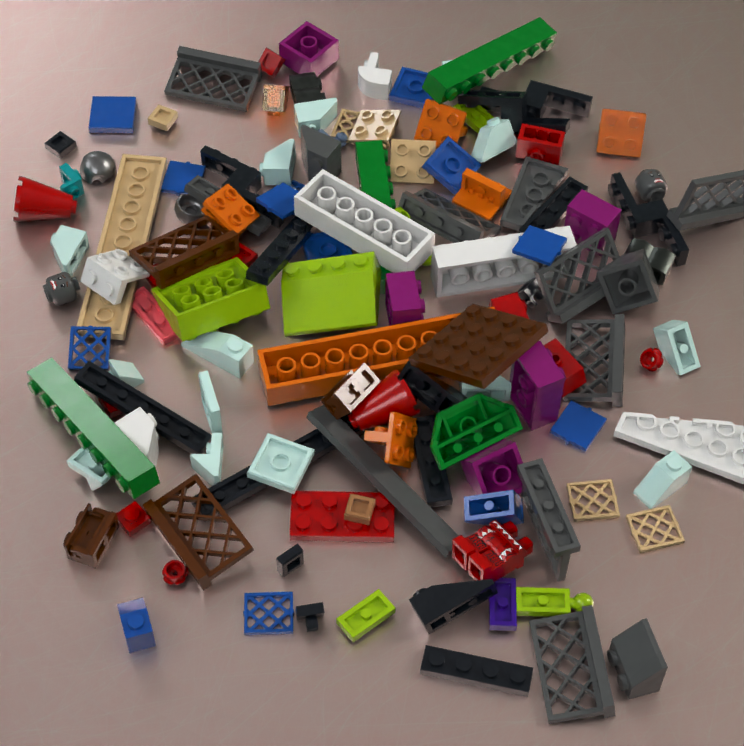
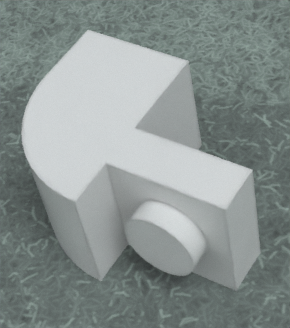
M370 52L369 60H365L364 66H358V87L364 95L370 98L388 100L392 86V70L379 68V53Z

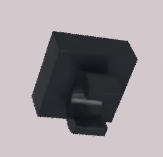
M536 277L526 282L517 291L520 299H523L530 308L538 305L534 300V296L538 301L544 298L542 291L538 289L540 286Z
M323 602L296 606L295 609L297 620L305 619L307 632L318 630L317 617H322L325 613Z

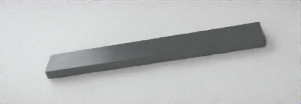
M324 405L308 413L306 418L445 558L452 554V539L459 535L341 418L336 420Z

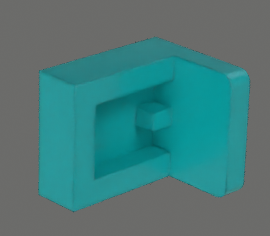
M67 163L59 166L61 179L64 183L60 186V191L73 195V200L83 195L84 190L80 173L76 169L73 170Z

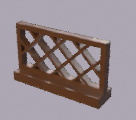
M207 215L129 250V256L156 279V285L161 290L240 253L238 234L233 230L227 232ZM204 225H207V226L210 227V229H198V228H199V227H202V226H204ZM191 235L190 238H181L180 236ZM195 236H207V239H196ZM171 244V247H162L160 245ZM176 244L188 246L187 248H177ZM142 253H152L151 256L140 255ZM157 253H160V254H168V256H167V257H156V254H157Z
M194 474L155 502L150 499L143 504L152 522L188 568V571L203 591L212 585L211 580L254 551L251 544L197 474ZM194 484L199 486L200 492L198 497L186 496L187 489ZM170 501H179L177 512L165 511L162 506ZM184 502L197 503L194 514L182 513ZM202 504H212L214 506L212 516L200 515ZM180 518L193 520L190 531L178 528ZM198 520L211 521L209 532L196 531ZM216 522L228 524L226 534L213 533ZM194 537L207 538L205 549H194L192 547ZM212 539L225 540L223 551L210 550ZM230 541H239L244 545V548L237 553L228 552ZM208 556L221 557L220 564L210 571L206 566Z

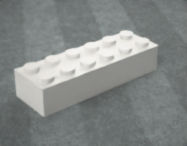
M323 169L294 196L295 216L358 253L374 251L379 265L393 273L415 272L432 254V246H435L434 232Z
M570 226L544 229L567 238L566 244L561 249V255L577 245ZM524 233L508 234L432 246L430 277L436 298L522 285L535 278L534 272L545 264L513 254L512 249L519 241V236H522ZM567 259L564 261L563 272L569 274L572 264L571 260ZM548 271L543 274L545 280H552L554 272ZM560 274V278H559V279H561V278H567V277Z

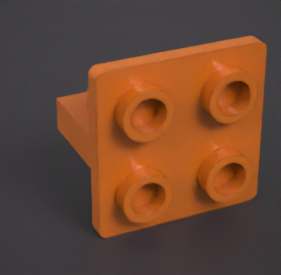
M426 99L414 140L436 141L437 149L449 136L458 144L459 138L466 136L469 128L464 126L467 113L443 103L439 105L435 100Z
M602 109L598 130L597 152L640 157L646 113Z
M466 168L462 173L461 189L452 198V202L491 221L508 201L512 190L478 172Z
M226 184L203 202L204 207L201 209L205 215L209 216L227 232L235 231L238 234V238L260 216L254 207L229 184Z
M390 412L388 428L375 427L374 431L365 430L364 441L386 446L385 463L411 468V462H413L415 457L413 448L414 437L417 435L418 430L416 418L397 412Z

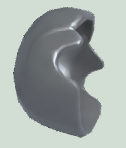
M89 152L83 157L80 166L81 178L90 184L94 180L104 183L115 172L114 159L105 152Z
M181 194L176 200L174 210L177 218L182 223L188 224L206 216L201 211L204 207L203 202L190 194Z

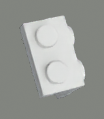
M115 249L87 257L80 282L113 305H117L122 301L127 283L150 276V273L128 256L127 252Z

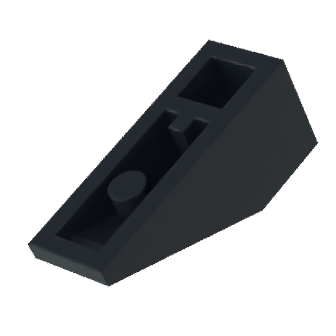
M410 361L407 362L398 376L400 381L402 379L405 380L412 394L435 413L467 399L460 391L428 371L411 366Z
M486 579L432 585L427 589L422 588L415 592L409 601L428 634H431L498 592L494 581Z

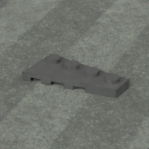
M526 156L501 217L500 226L518 231L546 202L566 177L569 168Z

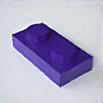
M500 578L494 582L498 593L489 598V630L516 631V578Z

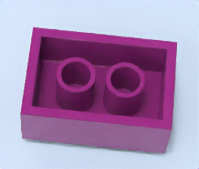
M541 341L535 343L512 364L509 380L512 386L510 399L531 431L557 421L564 381L566 380L563 369L556 365L551 351L545 348Z

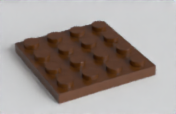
M472 304L411 355L409 361L413 367L485 389L548 333L547 324Z

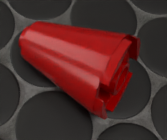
M19 176L18 180L23 183L22 186L17 185L14 211L19 213L18 217H13L14 222L70 218L71 214L76 213L77 201L73 200V195Z
M397 369L388 374L347 416L354 429L359 427L363 431L388 424L390 412H397L410 417L420 414L419 409L413 408V406L417 405V402L404 379L400 381L396 377L400 374Z

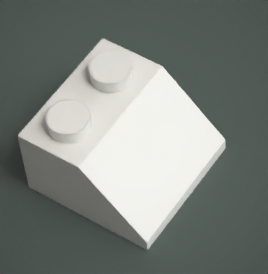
M138 407L114 423L156 468L159 456L158 440L160 439L155 428L157 422L151 413L146 414L141 407Z

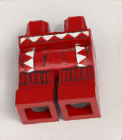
M495 519L489 523V526L480 528L476 533L466 538L460 535L452 539V558L465 571H468V574L475 581L492 579L495 582L513 570L524 566V557L533 552V542L527 536L516 540L515 538L518 537L516 525L512 521L501 525Z

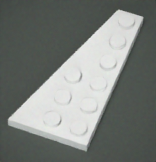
M622 413L613 436L663 455H668L675 450L690 465L744 484L743 425H735L730 421L697 418L688 421L679 420V417L670 416L667 419L656 418L653 414Z

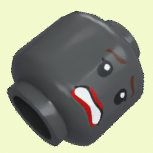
M656 169L643 170L637 176L634 183L641 199L645 202L663 199L668 189L664 177Z
M61 272L48 277L46 284L43 285V289L49 303L53 302L56 306H61L76 300V291L80 290V286L76 277L71 278L69 273Z

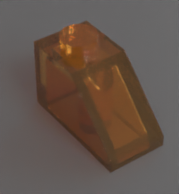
M263 84L262 111H268L267 115L280 116V112H286L290 86Z

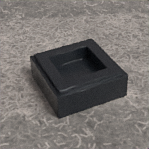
M61 131L44 143L45 148L60 159L77 147L76 141Z
M298 544L276 558L277 571L282 577H285L304 563L303 549Z

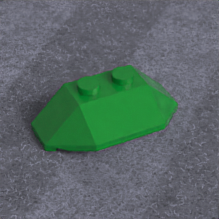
M477 393L436 413L430 448L439 470H443L522 430L523 427L513 405Z

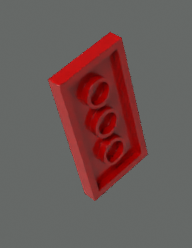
M296 491L291 497L290 541L394 543V505L381 492ZM350 493L376 499L369 525L344 520V513Z

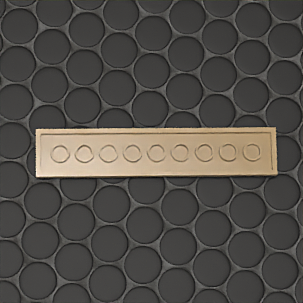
M122 154L96 255L120 249L127 252L129 256V250L149 241L167 167V158ZM139 280L127 283L122 301L117 305H113L87 287L77 326L111 327V339L125 340ZM87 330L77 331L82 337L88 332ZM95 330L93 333L99 338L105 331Z

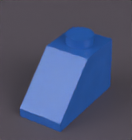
M514 490L465 496V522L489 526V523L496 519L501 525L512 521L515 525L523 524V499Z
M144 598L117 604L129 653L155 647L153 630Z

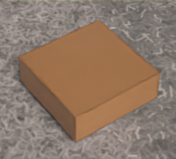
M350 493L344 513V520L369 525L376 499Z

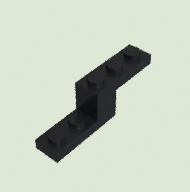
M533 80L530 81L527 87V117L542 118L546 107L587 118L590 114L593 96ZM482 86L481 89H480V90L498 91V90L491 89V88H487V87H484V86ZM480 105L486 110L501 113V106L498 108H487L486 105Z
M469 90L465 94L458 95V104H463L468 108L477 107L478 105H486L487 108H498L501 106V119L510 120L515 135L519 134L522 123L564 131L566 133L570 128V119L527 117V92Z
M205 145L200 150L201 163L207 169L227 178L221 187L229 184L256 211L271 219V225L280 228L284 223V219H281L272 212H268L265 207L256 202V197L260 196L257 192L262 187L261 172Z
M621 173L612 174L610 184H608V193L610 197L614 198L616 207L622 210L621 214L624 218L626 229L630 230L634 238L658 233L660 240L664 241L667 249L676 255L674 260L676 266L685 265L689 248L680 231L666 216L669 210L663 199L637 205Z

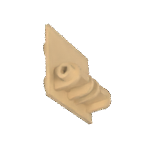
M361 110L348 141L382 140L383 149H388L389 140H392L395 127L399 124L398 118L401 110Z
M392 139L391 178L389 182L434 184V177L423 169L422 166L435 152L436 141Z

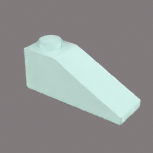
M218 331L207 332L193 340H186L181 343V346L238 378H241L254 363L253 345L233 334Z

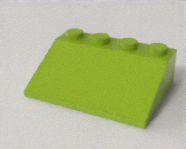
M374 251L287 263L282 269L281 278L285 337L378 326L381 267Z
M238 257L211 266L162 290L158 286L151 288L152 294L172 330L182 342L193 340L199 335L217 331L220 327L238 323L241 319L259 315L263 311L270 309L266 285L246 279L248 267Z

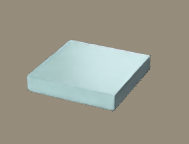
M208 370L199 372L201 399L211 433H222L223 436L220 408Z
M267 433L247 472V478L295 494L314 456V449Z

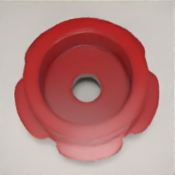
M657 348L646 349L640 356L641 365L648 371H656L657 368L663 365L662 352Z
M171 560L162 570L163 579L169 585H180L185 582V577L188 576V568L179 560Z

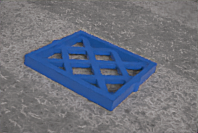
M71 326L68 369L81 370L84 366H75L74 364L80 359L86 364L88 361L83 356L91 351L95 357L90 361L94 363L98 359L103 364L99 367L109 370L111 327ZM78 330L88 331L83 337L77 333ZM95 330L105 331L99 338L93 333ZM74 335L79 339L75 344ZM92 335L96 341L89 346L84 340ZM107 336V341L105 345L101 340ZM83 343L87 349L80 354L75 348ZM100 343L104 349L97 354L92 348ZM73 351L78 355V357L75 358L74 360H73ZM106 352V357H105V362H104V360H103L100 356L103 355V354Z
M293 592L244 593V635L293 634ZM277 597H283L280 601L274 599ZM255 598H264V599H262L260 602H258ZM287 599L290 600V608L288 610L281 605ZM249 600L256 604L251 611L247 609V602ZM267 600L275 604L270 610L263 606ZM259 608L266 613L260 619L253 614ZM277 608L284 612L279 618L272 614ZM268 616L275 621L270 627L263 623ZM287 616L290 617V625L288 627L281 622ZM249 617L256 621L251 628L247 626V619ZM279 624L283 629L274 628ZM260 625V626L263 627L264 629H256V628Z

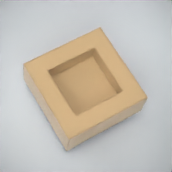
M158 104L147 118L148 125L168 131L177 120L178 112Z

